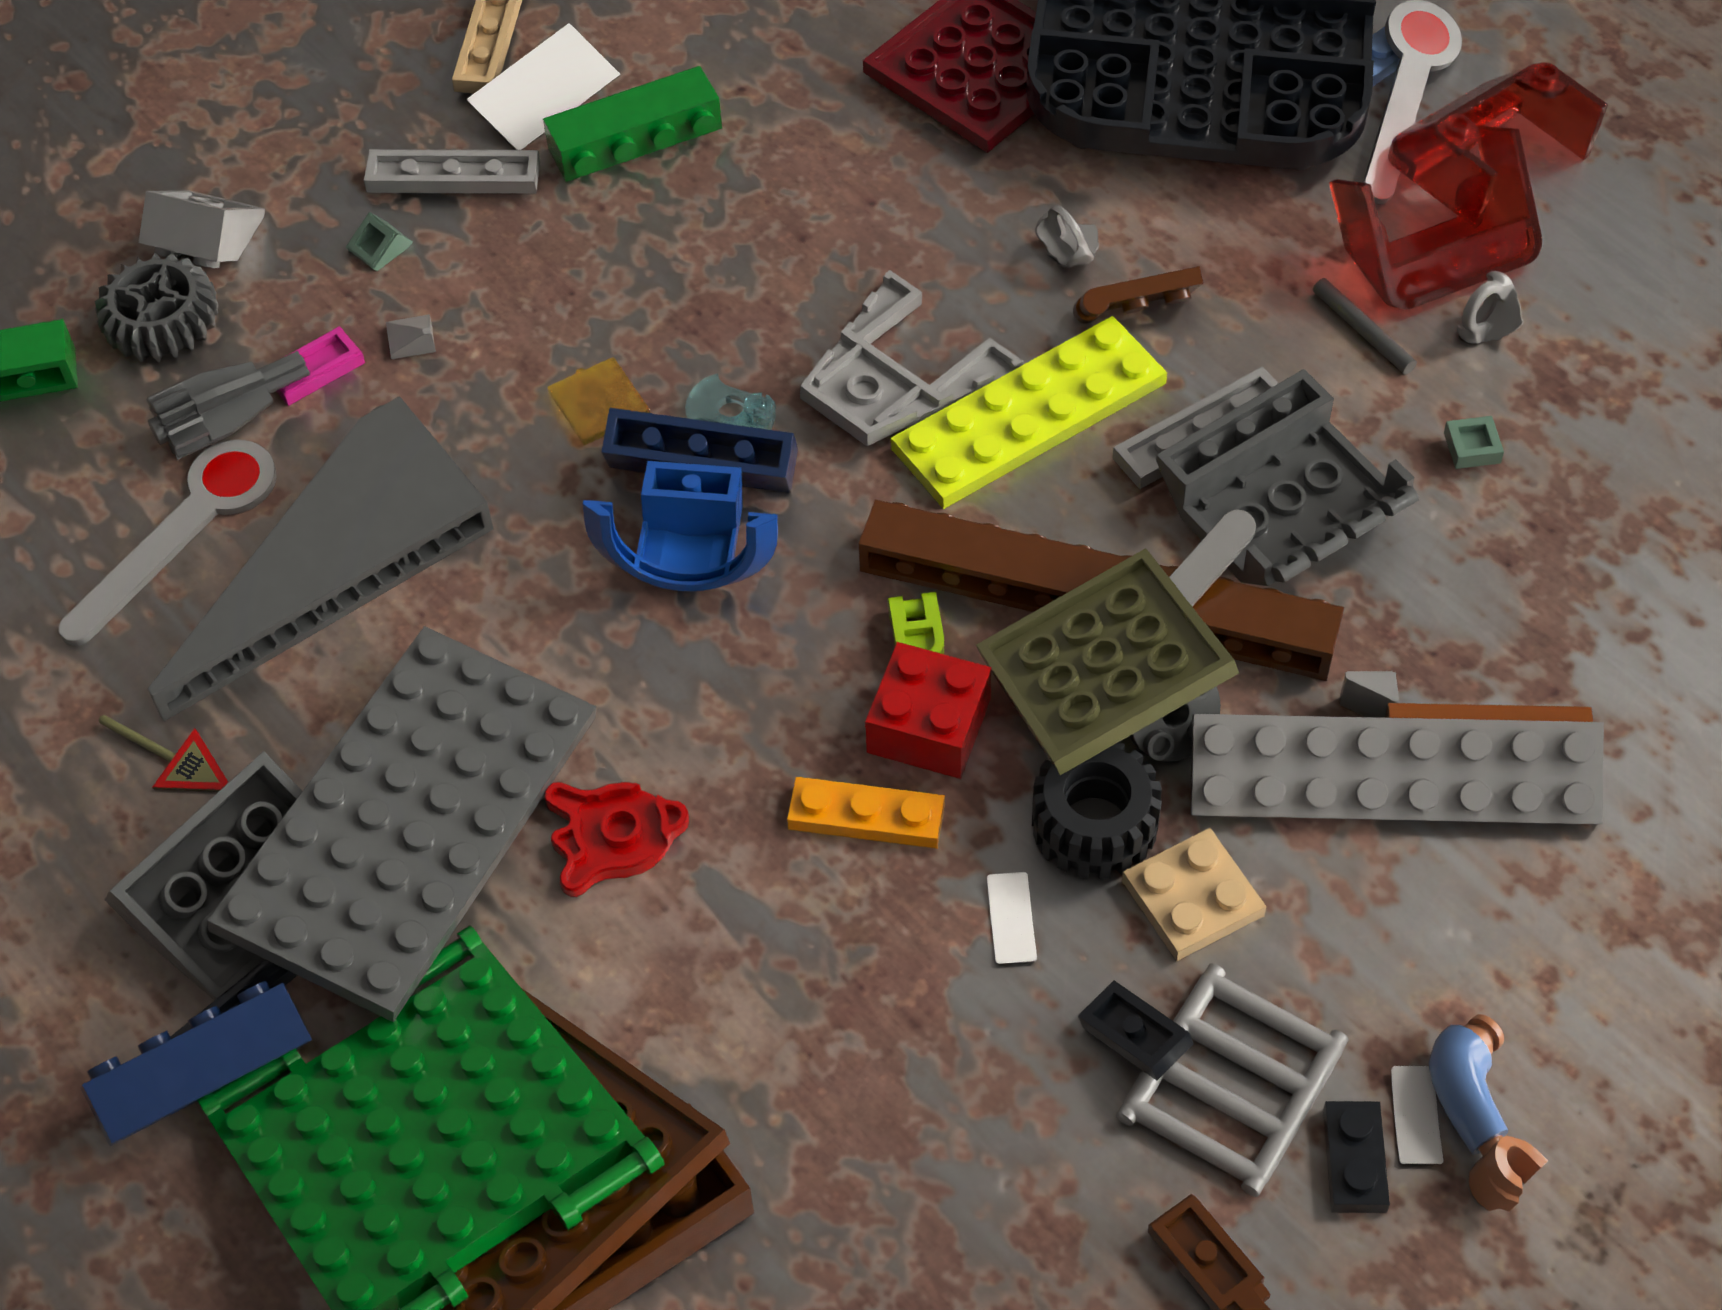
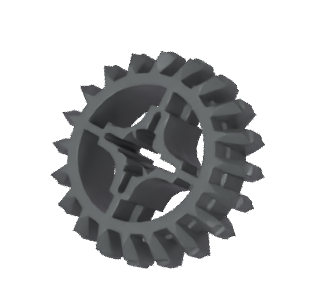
M154 253L151 260L142 261L137 257L136 264L130 267L121 264L120 274H108V285L98 287L99 299L95 301V311L101 333H104L107 342L112 348L119 349L125 358L135 355L140 362H143L150 355L158 362L166 354H171L177 359L178 351L183 348L193 351L195 340H207V329L215 327V315L219 314L217 309L218 302L215 296L216 291L213 283L209 281L206 272L202 270L201 266H195L189 258L179 261L173 253L165 259H161L156 253Z

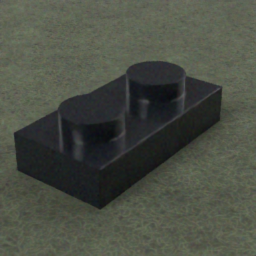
M1115 980L1078 1015L1080 1023L1085 1030L1156 1081L1194 1044L1190 1033Z
M1325 1101L1323 1118L1331 1213H1387L1390 1201L1380 1102Z

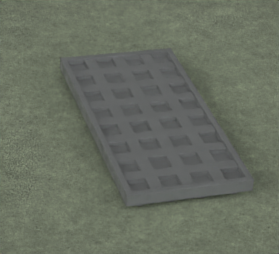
M424 626L207 920L209 932L394 1022L537 807L546 789L552 784L594 721L597 706Z

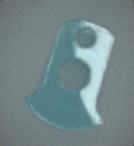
M717 373L706 377L691 390L686 400L685 408L686 418L771 430L776 420V404L767 394L764 398L762 393L752 394L725 385L721 382ZM727 403H737L744 408L739 415L733 417L724 416L719 412V409Z

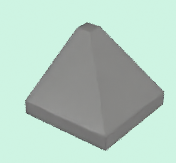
M430 314L386 322L391 359L436 352Z

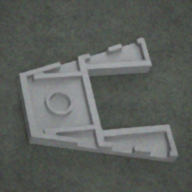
M889 270L883 276V283L876 293L872 291L864 301L862 311L854 322H848L842 330L841 339L832 351L830 349L826 351L801 384L800 399L864 445L869 446L924 420L1023 365V360L991 338H988L930 385L871 345L872 342L922 304V292Z

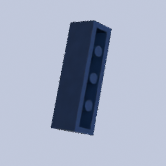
M609 408L601 453L609 468L643 473L646 471L647 461L741 467L742 487L791 493L798 446L794 433Z
M266 981L261 982L237 995L240 1005L222 1014L218 1006H214L188 1020L191 1029L171 1039L168 1031L162 1032L138 1045L141 1055L123 1064L120 1063L116 1056L88 1070L87 1074L90 1081L82 1084L81 1091L109 1146L197 1102L198 1099L267 1065L284 1054L307 1045L312 1038L284 984L281 983L270 989Z

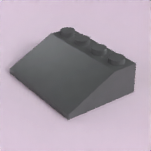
M264 751L118 882L105 898V901L146 942L214 1000L265 959L209 932L207 920L302 793V790Z

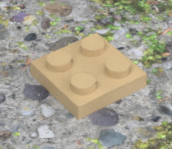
M1211 828L1123 871V884L1176 961L1265 916L1267 906Z

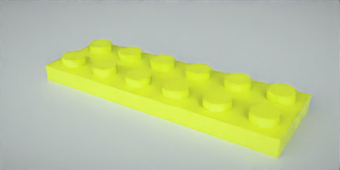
M1111 316L891 437V450L937 503L945 509L1166 384L1167 372L1117 319Z

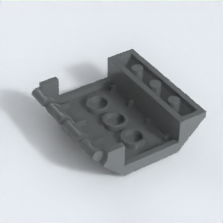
M1305 369L1156 455V462L1181 519L1201 541L1223 516L1232 510L1246 511L1254 518L1256 531L1253 539L1227 567L1241 583L1269 586L1274 582L1285 583L1311 567L1310 561H1321L1349 543L1348 538L1357 539L1386 521L1385 516H1394L1419 501V496L1413 487L1415 477L1396 459L1388 464L1385 477L1330 423L1334 398Z

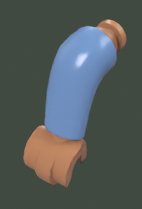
M1477 1014L1465 1026L1450 1025L1439 1034L1433 1045L1428 1064L1433 1087L1452 1125L1472 1155L1479 1153L1483 1155L1469 1172V1186L1472 1195L1488 1211L1503 1209L1510 1212L1519 1203V1196L1523 1192L1522 1182L1525 1184L1548 1160L1528 1142L1506 1136L1509 1130L1492 1099L1486 1083V1075L1492 1066L1491 1055L1503 1045L1504 1034L1500 1026L1493 1019L1486 1015Z

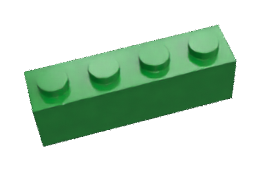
M701 66L543 118L548 150L565 182L722 129L720 99Z
M63 319L0 330V402L78 388L76 349Z

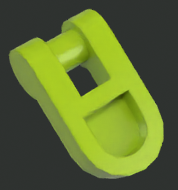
M936 592L922 593L920 599L903 601L902 596L887 598L895 646L897 642L944 654V633ZM920 617H923V619H924V620H917V621H909V622H907V619L920 618Z

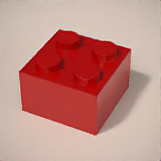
M897 642L865 721L867 753L961 779L991 700L992 667Z

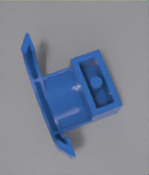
M647 461L641 491L643 522L637 553H634L617 533L612 502L583 500L586 532L598 552L613 565L646 583L665 589L704 591L740 582L765 567L771 560L777 546L778 514L748 512V522L746 523L747 543L741 553L735 557L743 508L741 467Z

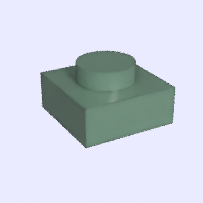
M1492 416L1446 421L1444 435L1455 469L1500 464L1502 462L1504 450Z

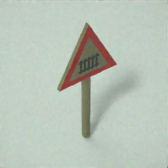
M106 715L99 717V723L170 762L152 786L153 789L219 792L229 783L196 728L193 729L175 754Z

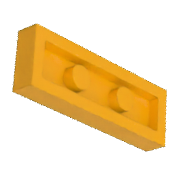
M796 777L787 818L788 830L938 849L945 807V795Z

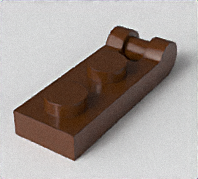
M1200 266L1092 288L1075 302L1073 314L1079 322L1091 323L1107 310L1122 308L1123 314H1129L1149 308V302L1164 299L1166 305L1190 300L1192 298L1191 293L1203 284Z

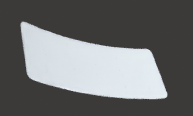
M1026 872L988 875V895L996 963L1036 961L1037 953L1028 874Z
M1393 1066L1391 1069L1392 1093L1399 1161L1402 1164H1442L1444 1160L1439 1131L1436 1092L1431 1081L1429 1066Z

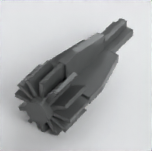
M298 351L257 370L251 361L202 372L147 397L149 409L154 416L148 420V424L157 442L160 445L168 442L171 452L179 460L211 443L213 444L234 434L273 404L271 393L309 376L310 372L306 367L304 358Z

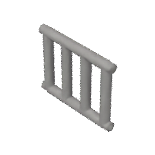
M1211 963L1203 975L1200 976L1173 1021L1186 1029L1193 1040L1293 1094L1280 1118L1271 1115L1178 1062H1175L1157 1081L1144 1071H1141L1125 1097L1116 1117L1126 1125L1132 1126L1137 1121L1243 1181L1242 1189L1249 1195L1258 1197L1270 1180L1340 1059L1349 1038L1338 1030H1332L1328 1034L1224 978L1226 973L1223 968ZM1213 996L1318 1052L1305 1075L1299 1074L1201 1020L1200 1017ZM1162 1079L1268 1137L1255 1161H1250L1149 1104V1100Z

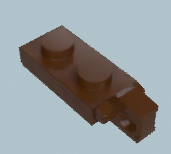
M1190 1194L1148 1225L1149 1235L1212 1310H1270L1264 1303L1271 1295L1263 1284L1265 1277L1195 1195Z

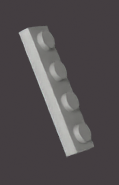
M369 149L364 184L367 193L536 194L541 162L538 150Z
M1260 367L1113 447L1112 459L1135 485L1141 489L1163 477L1156 462L1157 454L1279 383L1263 367Z

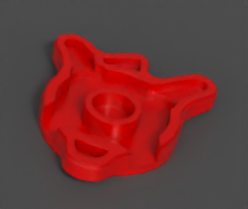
M555 782L548 786L544 794L547 808L569 821L568 826L557 829L552 833L551 842L553 849L566 860V865L560 875V886L562 891L570 897L583 895L592 885L602 880L628 878L648 871L665 856L674 839L684 833L689 826L688 810L683 803L666 800L660 795L655 797L641 790L640 784L621 782L607 784L593 790H581L562 782Z

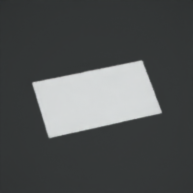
M568 23L466 100L516 150H522L545 132L543 118L580 106L618 77L620 73Z

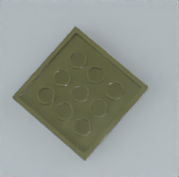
M1146 548L976 644L981 657L987 666L992 667L991 672L1060 775L1239 674L1232 656Z

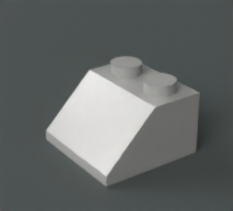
M190 190L146 191L138 243L155 247L154 253L159 256L167 257L173 253L176 258H181L182 253L194 256L193 263L196 265L220 268V262L238 261L264 218L265 209Z

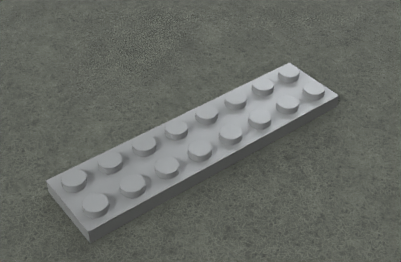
M1192 714L1190 815L1603 824L1604 722Z

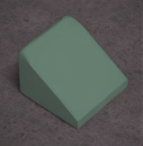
M369 212L345 248L372 269L378 271L408 249L413 241L385 220Z

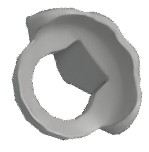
M1059 205L1050 208L1048 213H1045L1037 222L1035 228L1037 237L1047 247L1049 255L1057 260L1061 267L1071 268L1075 265H1088L1093 261L1095 253L1099 249L1098 230L1094 224H1077L1069 212Z
M1488 272L1486 276L1489 281L1483 283L1474 291L1464 308L1462 324L1457 325V331L1461 338L1468 343L1489 342L1493 339L1501 340L1524 324L1521 318L1518 293L1511 279L1502 272Z

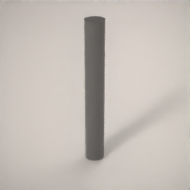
M1326 278L1320 279L1314 285L1313 292L1404 375L1410 373L1415 368L1417 361Z

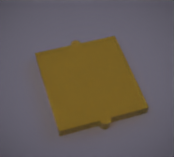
M614 357L585 370L579 368L576 370V374L548 386L549 394L584 446L604 437L609 408L650 413L649 407Z

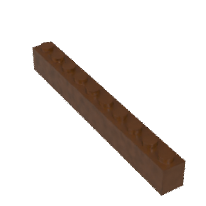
M876 499L859 541L860 572L1030 612L1040 609L1131 557L1130 555L1120 556L1094 550L1086 545H1072L1050 540L1039 534H1024L1002 529L991 523L981 524L963 520L947 513H933L915 509L899 502L889 503ZM1160 565L1168 577L1178 568V566L1168 567ZM1219 577L1193 606L1234 660L1327 681L1344 607L1330 604L1322 599H1307L1285 594L1274 588H1259L1237 583L1226 577Z

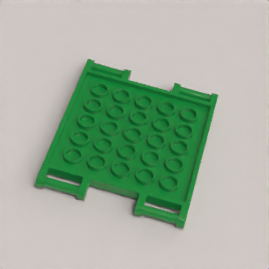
M471 925L457 933V940L442 948L416 989L470 956L471 960H468L460 967L422 989L414 996H411L394 1022L380 1016L308 1063H305L297 1049H294L267 1065L197 1100L330 1310H441L448 1304H451L454 1308L469 1298L455 1275L458 1270L549 1209L553 1211L563 1226L570 1230L583 1221L581 1215L645 1171L651 1175L665 1165L661 1154L653 1142L642 1134L486 947ZM286 1071H290L289 1075L225 1114L224 1110Z

